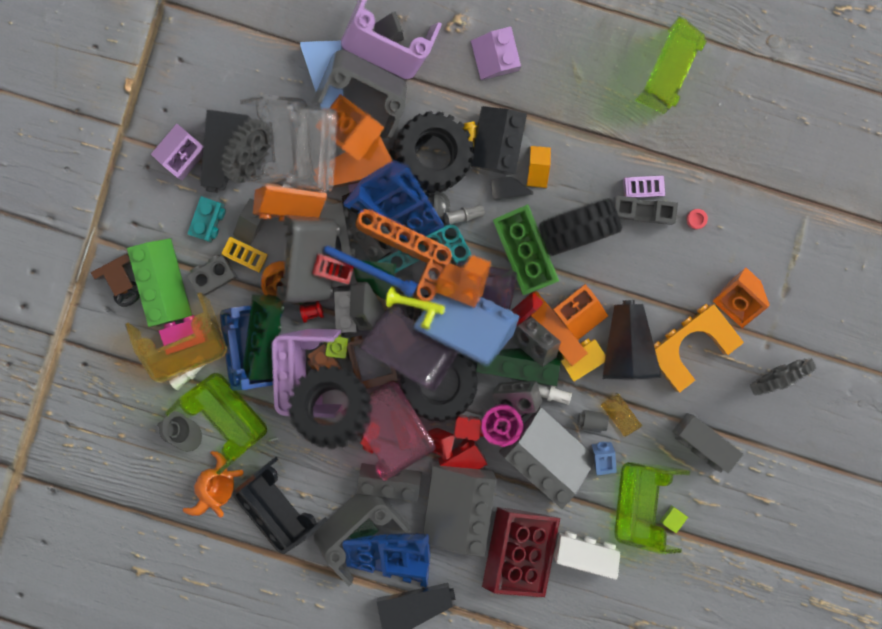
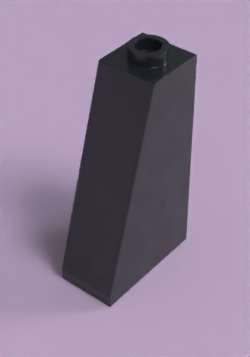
M449 583L378 597L377 607L382 629H413L453 607L452 601L456 600L454 588H449Z

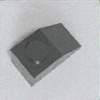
M396 11L374 24L375 31L373 32L394 42L404 40L403 30Z
M251 198L240 214L233 232L234 236L250 245L265 219H259V215L253 214L254 200Z

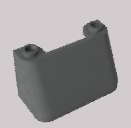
M285 215L284 226H288L287 230L289 233H285L287 238L284 277L280 280L283 286H277L276 296L283 302L290 303L328 301L329 297L333 295L332 280L314 275L312 272L317 254L334 258L324 253L323 249L325 246L335 249L336 237L339 236L340 226L332 218ZM322 260L319 272L322 271L325 260ZM328 262L325 274L328 273L331 262Z

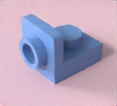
M612 442L592 444L596 475L617 473L616 456Z

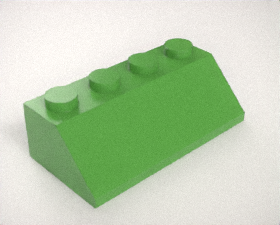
M529 205L493 219L523 295L559 282Z
M172 239L147 242L127 248L148 327H155L192 316Z

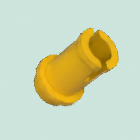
M475 122L463 123L462 129L464 132L468 130L470 134L468 141H473L474 146L478 125H475Z

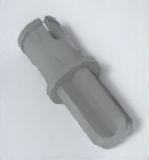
M482 205L470 208L462 207L457 211L445 212L444 219L448 225L459 222L467 223L471 219L483 217L485 210Z

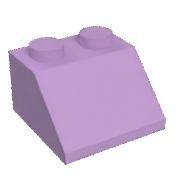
M511 26L491 31L471 40L480 80L520 71L521 63Z

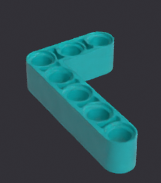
M447 225L426 236L430 239L435 238L440 244L448 247L458 267L464 268L472 255L460 230L455 225ZM448 229H453L456 231L457 236L455 239L449 240L445 237V232ZM418 244V249L421 252H426V247L423 244ZM457 247H463L466 250V255L463 258L455 256L454 250ZM399 250L377 262L391 263L394 257H400L403 263L401 267L396 268V274L421 260L413 259L408 254Z

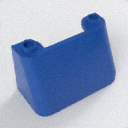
M251 305L220 311V324L228 379L233 391L274 385L273 378L272 380H249L243 369Z

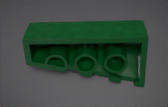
M252 294L243 369L249 380H272L273 378L272 343L281 332L280 319L281 314L284 312L283 301L276 295Z
M521 348L502 349L488 365L477 361L476 372L525 381H537V383L557 386L561 366V352L558 350L557 357L542 367Z

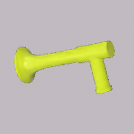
M395 287L390 288L386 298L388 308L392 307L393 304H405L427 311L420 325L426 330H429L435 313L442 315L445 310L444 305L402 296L396 292Z

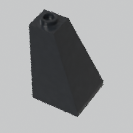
M207 109L201 186L206 188L207 192L218 193V190H225L229 179L224 175L225 172L222 171L224 165L221 163L225 160L222 155L227 152L224 148L229 146L228 140L233 139V132L237 133L238 127H243L245 121L249 123L251 118L248 115Z
M623 300L622 305H614L603 379L636 380L661 378V371L644 305L635 304V300Z

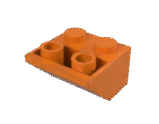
M586 284L580 286L552 309L577 340L608 317L603 306Z

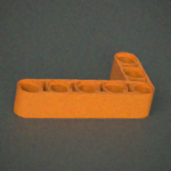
M363 210L355 222L360 232L426 263L413 297L421 301L429 302L432 300L437 292L439 278L451 260L452 254L450 249L374 211ZM361 218H368L371 221V224H363ZM380 227H387L389 234H383ZM399 235L406 236L408 243H402L399 240ZM418 244H423L426 247V252L419 251ZM436 253H442L445 261L438 260ZM428 271L435 272L437 279H431L428 276ZM420 289H425L428 292V298H423L420 295Z

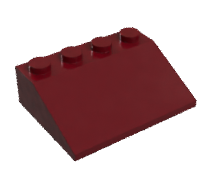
M497 507L482 587L494 594L545 597L560 518Z

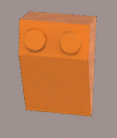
M341 94L316 125L320 131L358 161L367 153L368 148L384 129L382 125Z

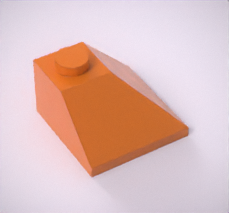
M746 267L732 278L713 299V302L741 328L746 326L770 305L761 280Z

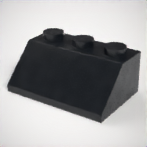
M481 106L472 152L474 156L470 163L471 167L505 175L516 174L527 113L505 108Z

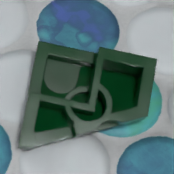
M360 260L395 277L396 264ZM354 267L356 281L359 283L367 282L373 292L386 300L390 288H396V286Z

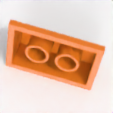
M265 185L255 190L253 214L259 215V219L271 220L272 217L279 218L280 222H284L285 215L319 217L327 194Z

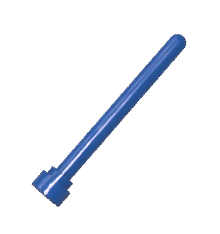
M325 246L323 249L324 253L400 288L404 295L409 298L412 297L418 285L417 282L412 280H400L330 246Z

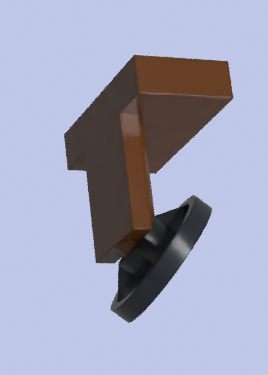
M128 253L91 272L95 280L105 277L114 294V301L121 307L131 306L140 298L139 291L131 289L134 287L133 285L137 286L136 282L130 281L124 269L125 266L131 264ZM132 295H136L131 301L127 303H121L124 299H128Z

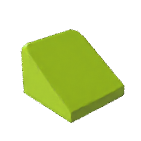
M671 505L660 522L677 533L688 517Z

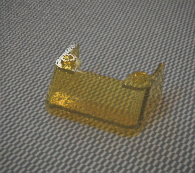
M201 292L197 295L203 313L196 315L192 320L191 327L194 334L156 349L152 340L141 337L138 328L129 322L125 324L134 352L152 380L158 383L165 382L218 360L226 354L227 346L210 300Z

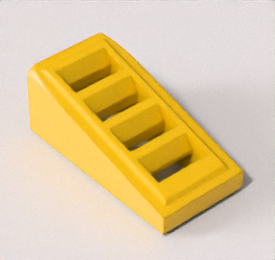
M229 237L221 255L259 273L268 257V254L233 237ZM235 243L237 244V247L233 255H231L229 253ZM244 247L245 250L241 258H237L241 248ZM249 251H252L253 253L248 263L245 262ZM258 254L260 257L256 266H254L252 263Z

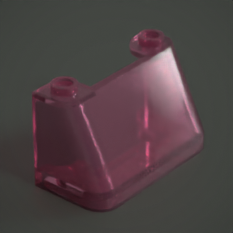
M392 380L369 393L371 397L370 404L372 405V412L369 413L371 420L369 424L365 423L364 428L366 430L363 433L379 459L375 470L384 482L435 449L432 438L397 383ZM345 408V409L341 412L343 416H344V414H345L347 408Z

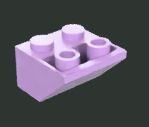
M176 124L151 155L174 176L183 181L203 157L204 146L180 125Z

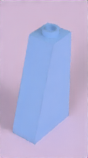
M341 41L300 42L315 91L319 87L333 54L336 51L343 50ZM331 85L329 86L320 104L323 115H325L340 94L344 96V88L338 89Z

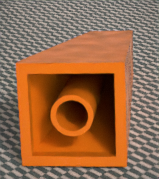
M379 136L359 161L349 153L344 152L314 169L316 175L313 177L318 187L323 186L325 190L359 183L361 179L390 163L392 159Z

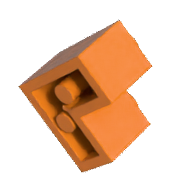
M471 255L464 268L448 263L439 278L436 293L475 308L484 292L491 262Z

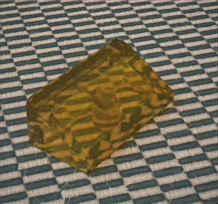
M615 393L601 404L624 437L643 426L618 393Z

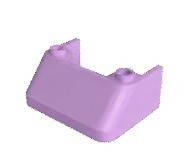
M358 0L341 39L342 49L401 79L413 78L429 55L442 24L438 22L430 26L426 38H416L411 42L409 48H406L373 32L375 17L370 11L364 9L367 0Z
M305 329L280 334L273 340L274 407L277 413L283 416H290L288 408L292 407V405L288 403L289 396H294L292 389L294 385L298 386L301 383L299 379L302 376L306 378V349L317 348L321 341L333 342L341 334V330ZM321 395L314 405L313 415L314 417L335 418L342 410L343 404H323V396Z

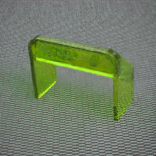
M680 16L677 17L668 29L670 34L644 89L635 100L663 114L672 106L676 107L680 99L678 93L698 50L702 51L707 41L704 39V33L687 19Z
M213 373L181 396L164 413L166 416H169L179 407L185 413L192 416L202 412L227 440L222 446V454L228 462L216 472L218 475L231 466L267 433L266 424L236 390L233 391L231 389L230 383L219 373Z
M625 463L622 466L614 531L616 540L621 544L658 554L681 553V548L666 545L667 535L665 530L655 525L659 487L669 486L673 481L674 475H690V471L662 465Z

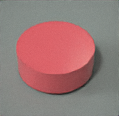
M701 209L690 211L686 217V222L692 229H701L708 221L707 214Z

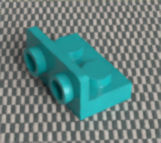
M201 196L187 234L212 243V240H215L219 233V228H217L219 220H223L225 216V205Z

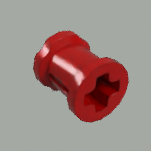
M320 301L305 307L303 305L299 306L304 323L314 318H324Z

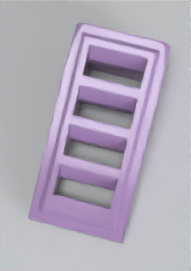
M664 176L628 177L623 179L625 197L647 198L665 196ZM647 181H650L651 192L649 193L647 192ZM654 181H658L659 192H655ZM635 182V193H632L631 183ZM639 182L643 183V193H640Z

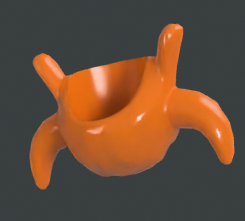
M211 451V455L217 460L216 467L208 468L201 472L194 485V493L198 497L199 502L192 508H183V512L191 516H199L211 508L219 518L223 517L224 513L220 507L225 505L231 498L234 490L233 478L242 476L244 471H227L228 462L225 456L219 452Z

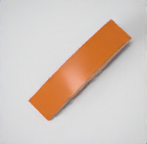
M535 291L534 293L543 303L531 317L561 341L559 351L569 364L573 366L588 354L587 351L541 295Z

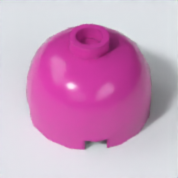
M499 404L486 411L482 418L481 428L488 442L505 447L512 445L519 439L523 429L521 415L515 408Z

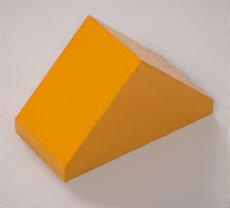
M530 146L527 186L547 188L551 165L550 147Z

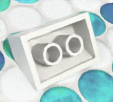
M565 531V534L559 532L553 554L557 564L617 580L620 551L616 548L615 544L610 542L600 544L596 543L597 540L585 536L582 539L578 538L577 534Z

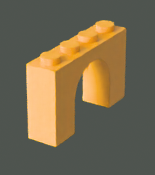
M706 303L697 309V315L693 318L689 316L681 322L682 326L677 330L673 328L666 333V339L662 342L656 341L653 343L660 371L676 392L680 393L695 381L679 356L680 344L688 334L696 331L707 334L724 355H729L744 343L715 304L707 305Z

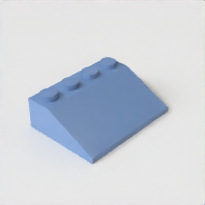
M436 293L430 302L444 305V313L442 315L435 313L429 330H426L420 326L427 313L424 310L414 329L488 365L514 335L520 316L482 297L474 308Z

